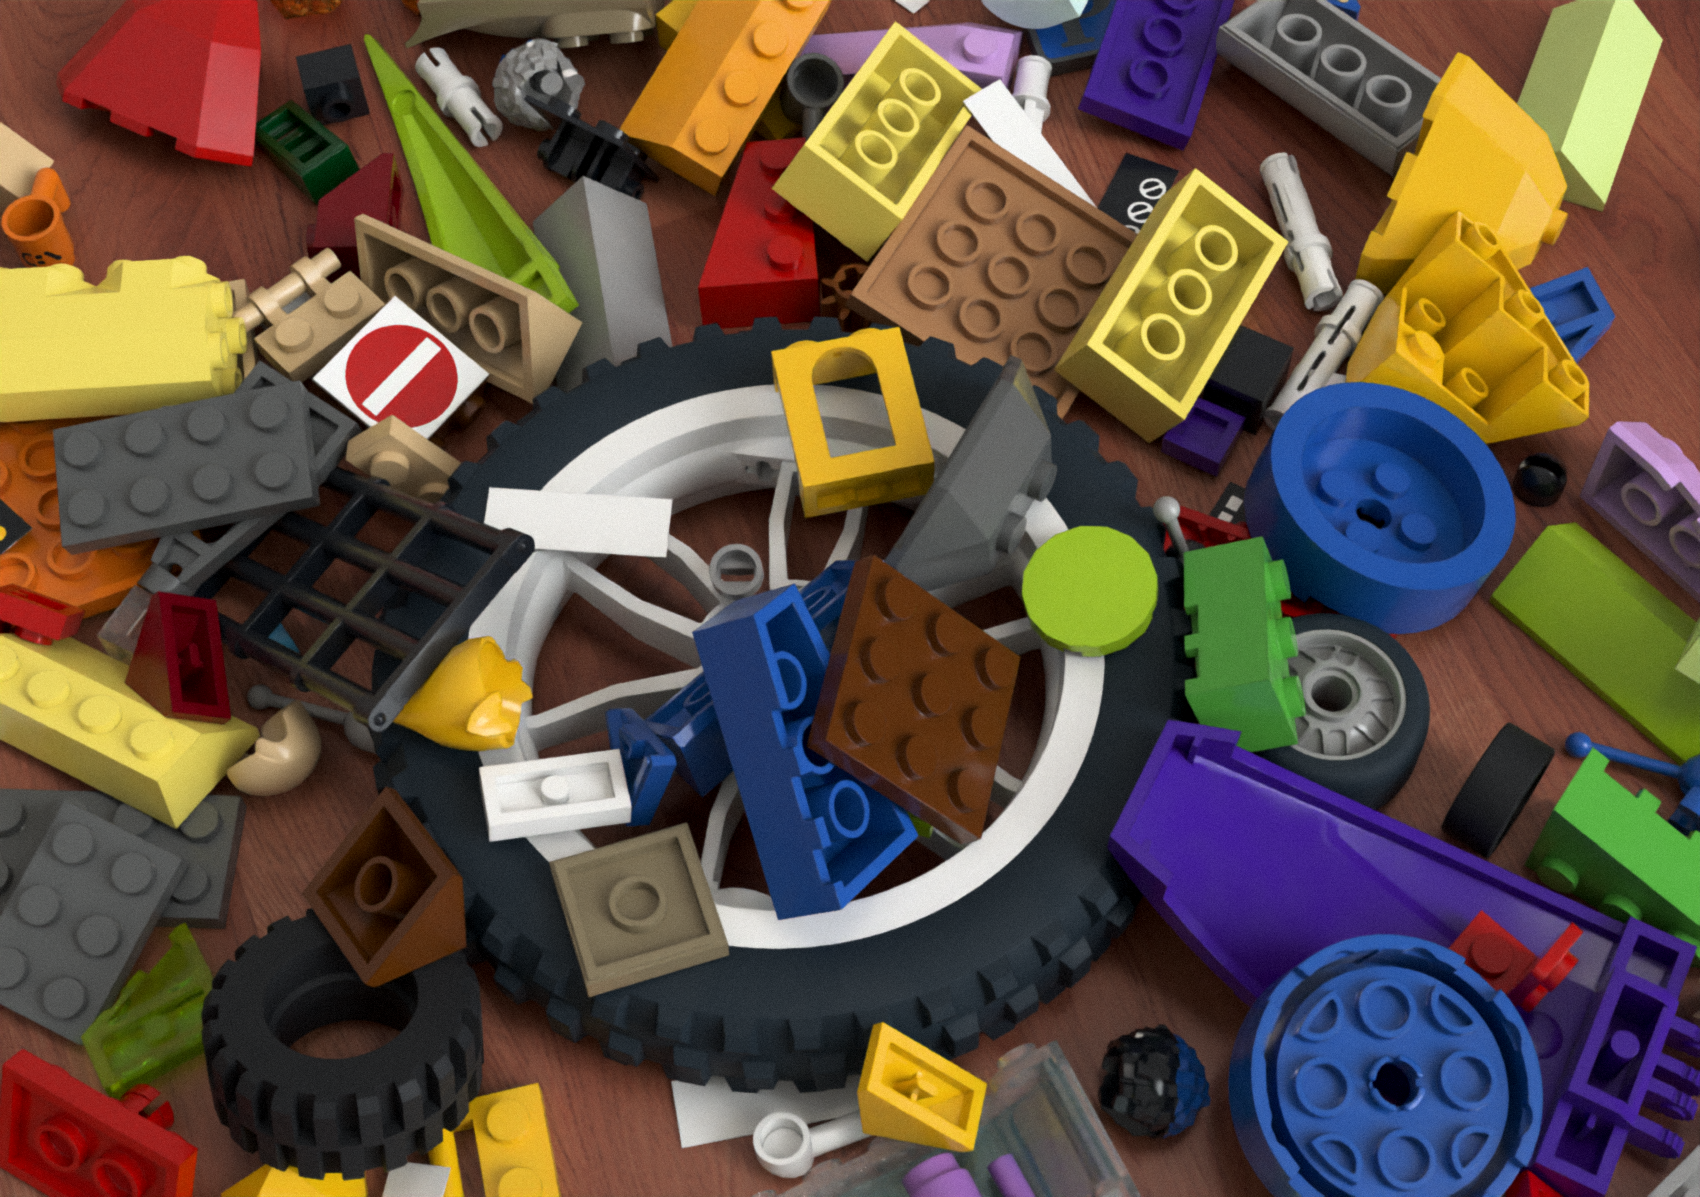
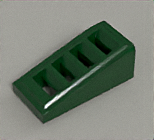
M289 100L256 123L255 144L317 206L318 201L360 170L349 146L293 100ZM297 126L299 127V128H297L296 130H294L293 132H291L290 134H288L287 136H285L284 138H282L280 141L277 142V140L280 139L282 136H284L285 134H287L288 132H290L291 130H293V129L296 128Z

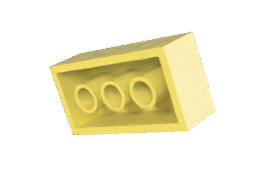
M895 21L771 189L868 262L902 221L972 116L963 100L979 92L982 88Z
M1195 168L1160 197L1054 370L1148 443L1152 442L1186 419L1288 241Z

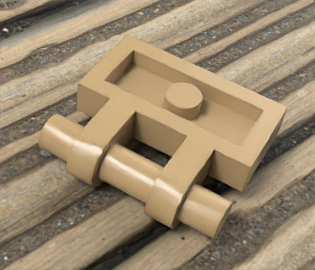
M329 248L324 249L311 259L304 256L289 267L291 271L289 275L269 289H265L262 286L246 297L248 303L232 314V318L242 317L244 319L246 333H249L261 323L268 327L267 330L254 338L259 352L283 376L291 381L300 380L302 383L325 367L386 305L351 271L331 284L326 277L341 268V263ZM305 292L311 297L289 314L283 310L285 306Z

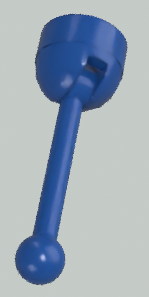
M1574 732L1566 738L1565 749L1574 758L1587 756L1592 747H1594L1610 761L1676 778L1680 785V790L1685 796L1694 785L1700 788V754L1689 758L1682 766L1594 743L1588 735L1582 732Z

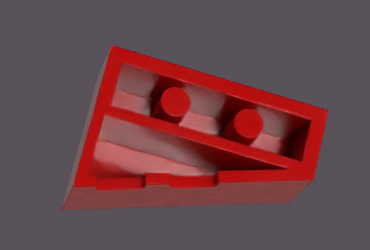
M805 137L747 142L698 285L702 326L718 323L721 329L750 327L753 326L755 318L777 316L780 324L812 322L814 316L820 317L813 220L771 189L805 144Z

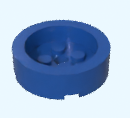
M1349 382L1328 385L1316 389L1297 400L1284 413L1258 457L1247 480L1244 494L1245 518L1251 538L1263 536L1272 561L1284 560L1292 594L1304 603L1311 596L1323 605L1345 616L1366 621L1388 634H1408L1430 630L1443 625L1462 612L1506 554L1514 535L1516 522L1514 498L1509 481L1494 454L1471 428L1446 409L1422 396L1400 388L1376 383ZM1359 508L1362 514L1371 516L1378 523L1384 521L1385 524L1382 529H1377L1373 524L1360 520L1357 516V509Z
M1396 934L1366 935L1340 941L1305 959L1272 982L1257 998L1240 1026L1232 1050L1228 1078L1229 1105L1238 1141L1246 1159L1267 1190L1274 1197H1501L1510 1187L1520 1169L1528 1165L1539 1136L1543 1111L1542 1075L1533 1041L1523 1019L1502 989L1495 991L1478 973L1464 963L1466 958L1454 951L1420 938ZM1382 1065H1394L1401 1069L1408 1078L1410 1092L1406 1102L1401 1106L1396 1107V1105L1387 1102L1382 1098L1378 1089L1373 1088V1081L1376 1080L1377 1072Z

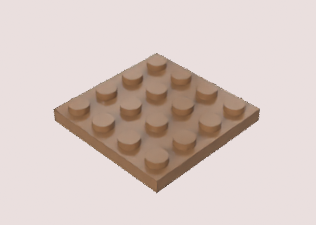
M966 125L902 221L895 228L860 279L845 305L872 323L900 327L903 342L921 346L929 336L953 343L956 358L970 365L977 363L983 357L1004 366L1010 355L1022 359L1032 386H1039L1057 399V415L1063 419L1080 390L1054 369L1138 234Z

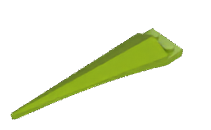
M365 34L364 43L399 135L432 245L537 292L567 313L573 311L579 304L559 272L560 266L382 45L371 35Z

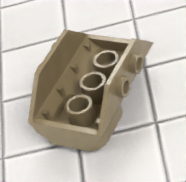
M419 0L417 6L422 19L414 35L405 42V46L410 48L459 29L502 37L554 38V42L558 43V48L586 46L588 41L599 40V34H609L611 44L637 42L644 40L643 37L654 35L653 27L657 26L655 14L665 7V0Z

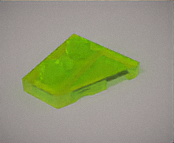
M186 923L177 926L170 933L168 939L173 946L150 973L147 974L139 969L121 990L118 1001L111 1008L103 1011L81 1036L101 1084L109 1097L119 1100L135 1084H148L204 1053L201 1035L203 1029L201 1012L204 998L213 989L212 980L214 975Z

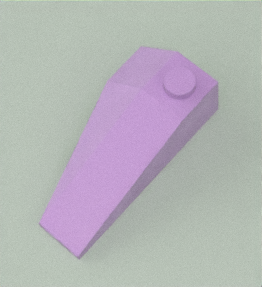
M972 22L905 27L907 31L980 88L984 89L1000 79L1008 91L1010 90L1023 42L1024 31ZM889 29L812 35L800 56L808 53H819L835 61L842 71L844 80L843 92Z
M1617 421L1606 433L1580 497L1700 603V473L1694 463L1684 456L1682 450L1675 442L1662 437L1646 422Z

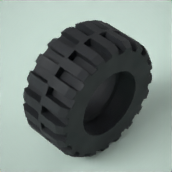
M311 908L307 909L306 917L291 921L289 916H286L271 923L267 927V935L262 938L257 937L255 934L252 935L234 952L236 962L228 959L213 978V989L204 998L201 1012L203 1023L201 1035L214 1109L220 1123L230 1128L231 1138L244 1151L254 1154L259 1150L260 1162L277 1170L285 1172L290 1165L298 1168L299 1176L317 1180H324L325 1173H342L344 1181L365 1178V1170L383 1167L385 1173L405 1166L407 1164V1156L417 1151L423 1156L443 1142V1128L450 1132L456 1129L469 1113V1103L478 1096L482 1082V1064L484 1063L480 987L475 970L467 965V957L462 950L378 987H371L364 984ZM341 1021H372L390 1026L401 1032L386 1045L369 1053L350 1058H316L290 1049L297 1040L307 1033L322 1026Z

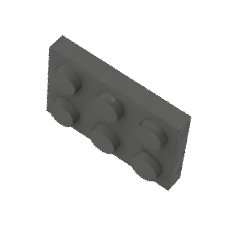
M64 800L0 916V1004L81 1046L90 1047L190 862Z

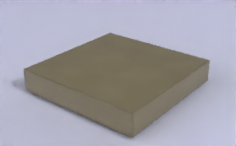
M687 822L549 862L551 875L588 997L729 956L728 941Z

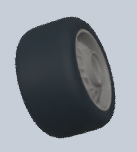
M1315 613L1293 617L1291 619L1297 639L1298 657L1287 658L1290 677L1298 675L1306 708V716L1295 718L1298 744L1251 753L1373 810H1378L1392 800L1408 781L1427 737L1430 721V701L1422 673L1410 654L1397 640L1366 621L1331 613Z

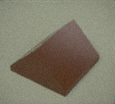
M386 786L302 892L304 898L364 984L371 987H378L467 947L463 877L395 789Z

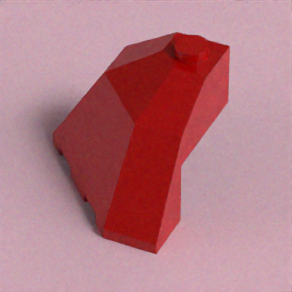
M127 0L58 72L56 85L63 102L79 109L91 108L111 112L110 122L145 137L153 136L154 129L177 138L175 150L194 158L252 167L261 59L257 0Z

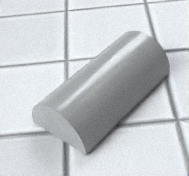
M1257 0L1220 26L1216 38V49L1221 57L1394 179L1406 152L1415 153L1424 119L1422 117L1441 78L1327 0Z

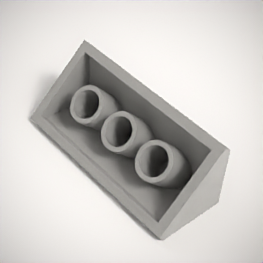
M582 176L533 221L535 236L560 266L559 272L579 304L569 314L583 322L556 373L558 389L565 393L582 384V368L603 358H606L617 367L621 365L622 361L637 356L639 343L661 337L669 347H673L647 203Z

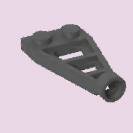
M259 360L234 393L293 381ZM307 391L319 487L346 455L348 440L363 431L354 420ZM286 513L236 522L219 540L213 543L203 542L194 536L192 531L161 537L151 558L153 563L137 584L152 596L158 591L193 596L204 581ZM173 565H178L183 570L177 578L170 573Z

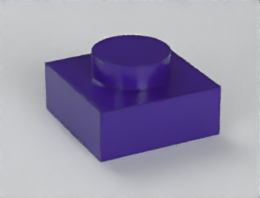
M1198 397L1186 419L1167 431L1163 438L1161 452L1217 477L1243 432L1246 418Z

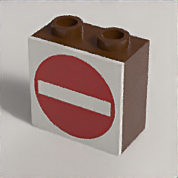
M394 296L313 378L311 394L354 420L362 431L393 415L445 451L447 443L443 439L457 425L463 430L467 429L484 410L487 402L482 397L489 373Z

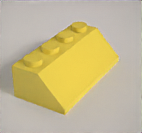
M1 633L0 740L175 829L182 824L227 774V769L235 765L260 737L257 727L232 715L231 720L225 724L164 717L125 684L129 665L71 637L60 641L54 639L52 645H42L22 639L14 633Z

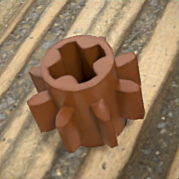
M843 263L841 264V269L835 274L834 280L823 278L821 281L823 298L821 301L822 317L837 318L842 332L854 333L858 330L869 328L872 322L845 305L850 294L871 263L867 265H847Z

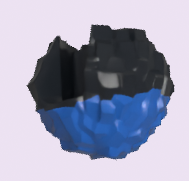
M1158 1024L1154 1029L1149 1027L1135 1029L1129 1035H1121L1108 1044L1107 1053L1104 1054L1102 1068L1107 1071V1075L1103 1076L1101 1087L1098 1089V1100L1101 1104V1109L1109 1114L1116 1124L1127 1129L1132 1136L1146 1135L1152 1139L1173 1137L1187 1127L1194 1125L1197 1112L1203 1107L1210 1106L1211 1098L1208 1095L1209 1083L1205 1077V1066L1197 1058L1196 1050L1188 1046L1186 1041L1179 1035L1173 1034L1166 1025Z

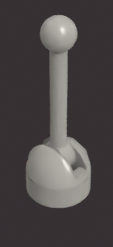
M263 684L253 686L247 694L248 703L257 710H263L269 706L283 709L296 700L273 694L272 690ZM301 701L311 717L344 725V734L353 746L376 754L374 742L368 728L358 723L354 719L352 712L346 713Z

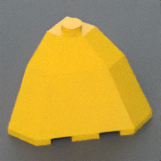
M1458 52L1433 91L1422 117L1424 119L1415 153L1406 152L1387 197L1393 200L1375 229L1371 231L1361 253L1355 280L1360 279L1372 283L1382 294H1388L1447 219L1457 210L1474 223L1481 221L1487 224L1498 236L1501 246L1517 270L1532 263L1543 242L1551 246L1555 244L1568 217L1567 212L1559 210L1567 184L1547 133L1469 56Z

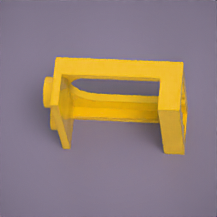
M900 327L884 330L866 328L858 330L848 337L822 342L803 340L795 342L785 349L771 351L775 392H779L798 471L800 499L805 518L927 494L934 482L935 460ZM877 373L895 445L831 458L813 385Z

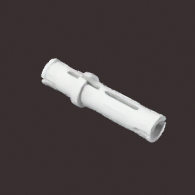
M1285 152L1273 154L1262 162L1259 171L1267 187L1284 239L1288 241L1284 250L1286 264L1289 270L1297 275L1307 309L1310 310L1312 307L1314 311L1330 309L1337 305L1343 296L1330 260L1333 253L1328 238L1322 235L1318 229L1295 157L1292 154L1288 157V154Z
M1360 279L1351 281L1347 292L1333 313L1322 317L1314 329L1315 340L1300 363L1293 370L1290 378L1272 405L1265 411L1264 420L1272 430L1276 428L1284 413L1297 400L1316 389L1325 387L1333 373L1337 372L1344 359L1352 356L1362 337L1361 333L1371 320L1377 307L1384 300L1382 292L1375 285ZM1310 369H1314L1315 372L1308 381V372Z

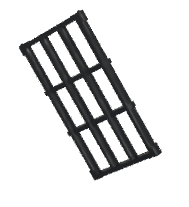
M336 466L330 472L326 481L320 486L346 496L350 500L328 526L293 511L286 513L204 581L192 597L212 599L230 577L267 594L266 598L243 624L218 612L221 641L228 646L231 654L240 659H254L289 678V683L301 692L313 691L352 712L354 719L358 723L375 732H381L393 722L403 710L405 704L510 578L517 573L532 555L535 542L530 535L513 528L501 530L459 514L448 503L441 501L431 503L392 488L389 482L383 478L376 476L367 478ZM377 510L415 524L392 553L354 538ZM271 530L309 546L285 575L248 558ZM442 536L491 555L466 586L419 566L420 562ZM335 559H339L372 574L348 604L312 588L313 584ZM399 587L447 608L422 639L375 617ZM293 608L329 625L304 656L268 638ZM355 639L402 661L376 693L330 670Z

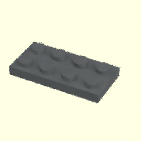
M300 380L53 429L62 547L71 555L320 506L308 393Z
M0 789V916L64 800L190 862L155 927L225 929L247 808L241 796L207 795L182 824L175 829L104 792Z

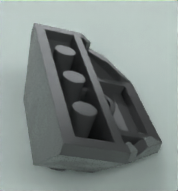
M1012 355L1009 356L1004 364L1003 370L899 540L884 560L888 565L927 592L990 574L1003 552L1012 554L1016 550L1026 528L1027 519L1024 516L1034 500L1044 501L1054 484L1057 475V465L1052 463L1051 434L1022 359Z

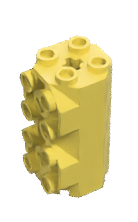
M191 256L145 261L117 260L108 266L107 277L97 286L85 282L84 273L79 268L69 264L15 269L0 267V422L127 415L158 409L163 406H173L233 394L243 382L241 371L237 367V354L246 353L247 333L244 319L242 317L232 318L233 298L229 282H221L219 278L207 274L206 264Z

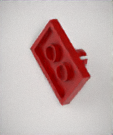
M23 1048L2 1064L0 1168L49 1197H192L198 1148L186 1142L179 1134L169 1130L174 1122V1113L168 1100L150 1115L145 1113L143 1109L161 1094V1092L150 1085L135 1084L118 1100L105 1096L70 1076L60 1066L49 1064Z

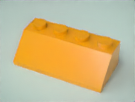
M698 0L620 127V130L630 137L628 143L708 193L716 196L780 90L789 67L795 59L800 57L827 12L832 0Z

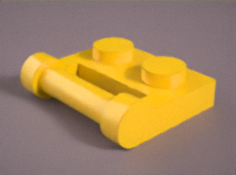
M539 1083L475 1097L469 1103V1113L460 1125L452 1132L443 1128V1142L428 1152L430 1165L451 1167L443 1197H464L454 1133L473 1128L486 1197H561L543 1094Z

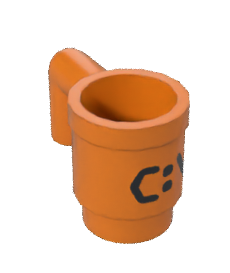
M41 168L35 175L30 195L15 200L6 208L2 215L1 226L8 240L13 244L22 264L27 268L50 267L54 264H69L73 266L75 261L74 242L61 214L70 207L71 201L58 173L53 168Z

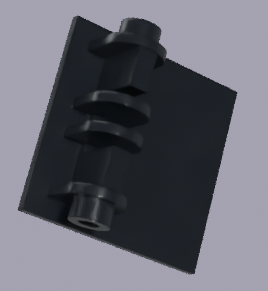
M526 95L524 100L556 130L552 140L549 138L544 139L537 151V158L543 161L545 169L572 180L573 183H576L582 176H585L638 200L642 198L644 192V185L640 183L643 177L658 183L660 178L645 164L648 155L628 143L630 137L625 132L602 120H599L597 125L593 127L580 120L582 114L577 109L555 97H551L548 104H545Z

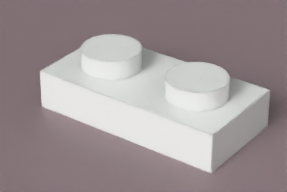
M620 749L479 767V783L489 842L631 822L632 806Z

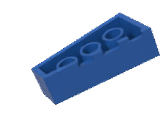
M794 583L733 601L692 632L778 920L842 910L919 836L906 809L806 747L830 654Z

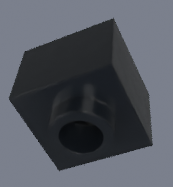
M351 44L296 57L311 115L322 125L343 122L370 114Z

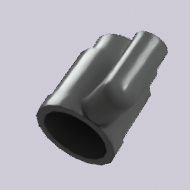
M819 53L804 54L794 60L787 71L779 95L784 115L791 122L802 125V138L805 137L806 141L839 98L844 85L842 71L836 62L828 56Z

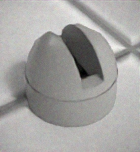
M743 544L726 545L719 549L711 559L709 566L711 582L715 590L724 598L736 601L753 596L761 587L764 579L762 562L756 551L749 546ZM721 574L737 576L754 574V578L752 581H721Z

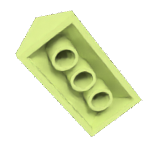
M1576 0L1553 8L1517 105L1548 135L1567 184L1563 200L1603 212L1663 40L1633 0Z

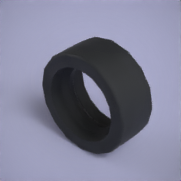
M1507 723L1490 743L1467 778L1443 821L1442 831L1485 858H1489L1536 789L1554 757L1555 749L1514 724Z

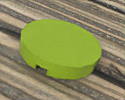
M1079 526L1055 534L1034 552L1024 570L1022 600L1032 629L1049 646L1065 652V648L1072 652H1081L1082 656L1101 657L1125 649L1145 633L1153 618L1152 613L1158 601V577L1149 553L1131 536L1109 527Z

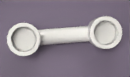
M860 1110L810 1129L805 1121L796 1114L775 1112L763 1118L756 1126L753 1134V1145L759 1163L767 1171L782 1178H796L804 1175L811 1169L815 1157L873 1135L863 1133Z

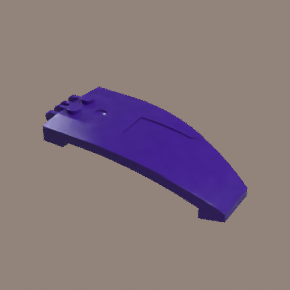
M1174 720L1167 721L1109 837L1107 848L1158 914L1246 1005L1251 1008L1265 989L1282 974L1320 950L1343 940L1366 935L1396 934L1420 938L1448 949L1482 910L1538 956L1573 922L1584 931L1569 949V952L1579 959L1577 964L1551 993L1548 991L1530 1013H1526L1519 1006L1516 1007L1533 1041L1538 1056L1543 1087V1111L1539 1136L1527 1167L1521 1168L1518 1174L1528 1169L1559 1194L1566 1197H1604L1625 1142L1644 1151L1647 1150L1659 1157L1667 1159L1680 1158L1685 1143L1682 1141L1683 1138L1679 1137L1677 1133L1670 1131V1129L1663 1128L1662 1125L1638 1115L1642 1105L1657 1113H1662L1666 1117L1673 1118V1120L1689 1122V1120L1694 1119L1698 1104L1691 1097H1698L1700 1095V1071L1692 1066L1685 1065L1686 1063L1661 1051L1665 1044L1680 1052L1700 1058V1028L1675 1016L1679 1005L1678 998L1697 946L1631 916L1625 923L1619 922L1237 746L1242 731ZM1385 1064L1380 1067L1376 1080L1373 1081V1088H1377L1382 1098L1387 1102L1396 1105V1107L1401 1106L1406 1102L1410 1092L1407 1076L1394 1065Z

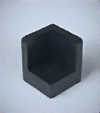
M1240 325L1205 384L1203 399L1245 417L1243 430L1256 435L1264 422L1263 416L1265 411L1272 405L1285 385L1294 347Z

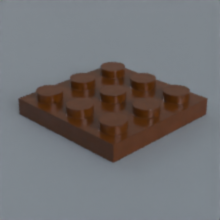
M873 554L854 563L806 747L962 845L980 840L1021 657Z

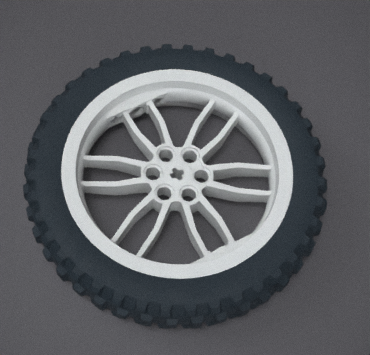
M776 316L755 318L752 330L739 331L738 333L724 335L718 323L695 327L692 342L669 347L661 337L639 343L636 357L622 361L621 365L617 367L606 358L582 368V384L566 393L555 386H551L532 399L533 410L518 420L517 424L507 420L502 422L486 436L488 452L477 463L470 461L462 462L447 479L450 489H447L439 501L452 505L459 514L484 523L489 487L673 499L671 515L723 496L746 491L776 488L769 517L770 590L795 583L798 591H800L811 581L788 579L786 553L795 495L800 496L799 476L779 392H775L771 351L785 349L798 341L811 340L822 342L848 337L852 333L842 332L837 318L815 316L808 330L782 329ZM872 323L869 328L884 330L895 327ZM929 336L921 346L905 342L904 346L935 460V481L1003 370V366L986 357L970 365L956 358L953 343ZM877 373L813 385L831 458L895 445ZM1032 386L1051 434L1052 463L1057 465V475L1049 494L1042 502L1033 501L1024 516L1027 519V523L1019 545L1012 554L1003 552L990 574L928 591V593L950 608L1006 586H1012L1022 600L1023 574L1034 552L1055 534L1079 526L1109 527L1131 536L1149 553L1158 577V601L1152 613L1153 618L1145 633L1125 649L1101 657L1082 656L1081 652H1072L1065 648V652L1049 646L1032 629L1028 617L983 630L1017 655L1041 649L1045 674L1046 701L1037 746L1023 779L1020 780L1012 777L997 765L990 800L1003 807L1004 810L990 827L982 833L980 840L961 845L933 827L930 839L919 835L915 840L946 860L936 868L890 890L850 901L842 910L778 920L771 896L745 888L720 889V881L729 843L745 810L733 771L723 780L710 812L701 865L728 941L729 956L592 997H588L551 875L549 862L596 849L597 847L580 829L489 842L479 783V767L539 759L538 752L544 748L607 730L605 712L609 709L633 708L645 720L703 672L692 632L734 600L724 598L715 590L711 582L709 566L689 546L670 534L668 536L666 558H648L684 585L704 608L708 615L702 623L642 601L595 571L594 569L611 554L534 549L532 555L517 573L510 578L455 646L468 639L483 636L492 637L502 649L506 659H516L523 667L522 680L529 685L533 693L534 674L543 643L564 605L575 592L636 639L696 669L611 685L533 716L532 699L521 704L520 722L515 742L508 749L469 751L441 746L424 735L393 722L381 732H375L368 728L374 742L375 753L381 759L373 766L378 794L386 786L395 789L463 877L467 947L461 950L466 955L467 962L470 965L487 961L495 969L493 979L498 990L517 1005L532 999L545 1008L552 1031L573 1043L590 1035L598 1039L604 1057L627 1066L630 1064L637 1067L643 1060L648 1059L660 1063L669 1079L705 1086L712 1075L724 1077L732 1092L756 1094L759 1089L774 1090L778 1081H793L800 1093L845 1088L847 1076L859 1074L861 1077L873 1024L881 1022L891 1026L949 1061L977 1049L979 1046V1033L983 1032L994 1041L1013 1030L1016 1024L1038 1011L1039 1001L1048 1004L1062 993L1066 987L1071 989L1090 971L1091 961L1096 962L1111 945V938L1118 939L1132 922L1135 908L1143 897V894L1108 850L1109 837L1167 721L1174 720L1194 723L1196 718L1185 696V680L1197 678V673L1194 668L1195 657L1187 658L1185 653L1184 636L1192 634L1191 614L1187 615L1183 607L1184 566L1178 559L1166 556L1163 548L1166 534L1164 523L1154 516L1152 507H1141L1136 500L1138 479L1125 463L1120 461L1108 463L1098 452L1100 436L1091 427L1081 420L1067 424L1057 415V399L1039 386ZM925 495L890 502L916 512ZM869 506L847 511L843 532L825 569L836 560H860ZM442 536L420 562L419 566L466 586L491 555ZM399 587L384 605L379 619L422 639L447 608ZM376 649L371 671V691L376 693L402 661ZM674 771L672 777L678 775V773Z

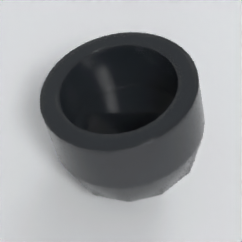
M1540 451L1530 454L1517 468L1513 479V489L1518 498L1528 505L1535 507L1550 506L1560 499L1567 483V469L1562 460L1552 453Z

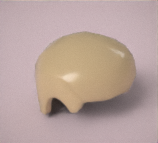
M292 701L267 720L261 727L262 738L256 740L255 753L249 755L245 752L237 763L228 768L226 772L229 780L238 791L251 796H271L285 793L300 785L314 771L321 757L322 744L318 728L301 701Z

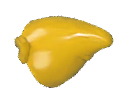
M490 636L468 639L453 647L405 704L403 710L393 720V723L416 731L439 745L469 751L508 749L515 742L520 722L521 704L532 699L533 695L529 685L522 680L523 667L516 659H506L497 642Z

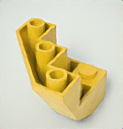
M1459 210L1447 219L1377 307L1347 365L1345 383L1366 382L1383 384L1422 396L1463 421L1485 444L1577 426L1589 418V381L1585 373L1571 356L1545 315L1543 307L1533 296L1506 251L1501 246L1496 233L1481 221L1474 223Z

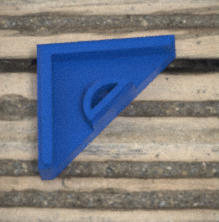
M633 708L609 709L605 712L610 749H620L632 806L631 822L625 823V825H650L677 766L675 754Z

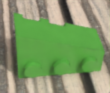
M1263 536L1184 552V608L1187 615L1191 614L1192 634L1184 636L1185 653L1187 658L1195 657L1197 678L1185 680V696L1199 724L1242 731L1237 746L1249 752L1298 744L1295 718L1306 716L1305 700L1298 675L1291 677L1289 675L1287 658L1298 657V645L1292 619L1290 616L1282 618L1280 601L1291 599L1288 573L1283 559L1272 561Z
M1592 747L1554 807L1524 866L1535 871L1539 879L1548 887L1561 893H1572L1596 907L1600 913L1625 923L1631 916L1697 946L1690 967L1700 969V832L1694 830L1685 837L1655 813L1661 804L1659 799L1645 788L1639 790L1636 796H1634L1605 773L1604 769L1610 760Z

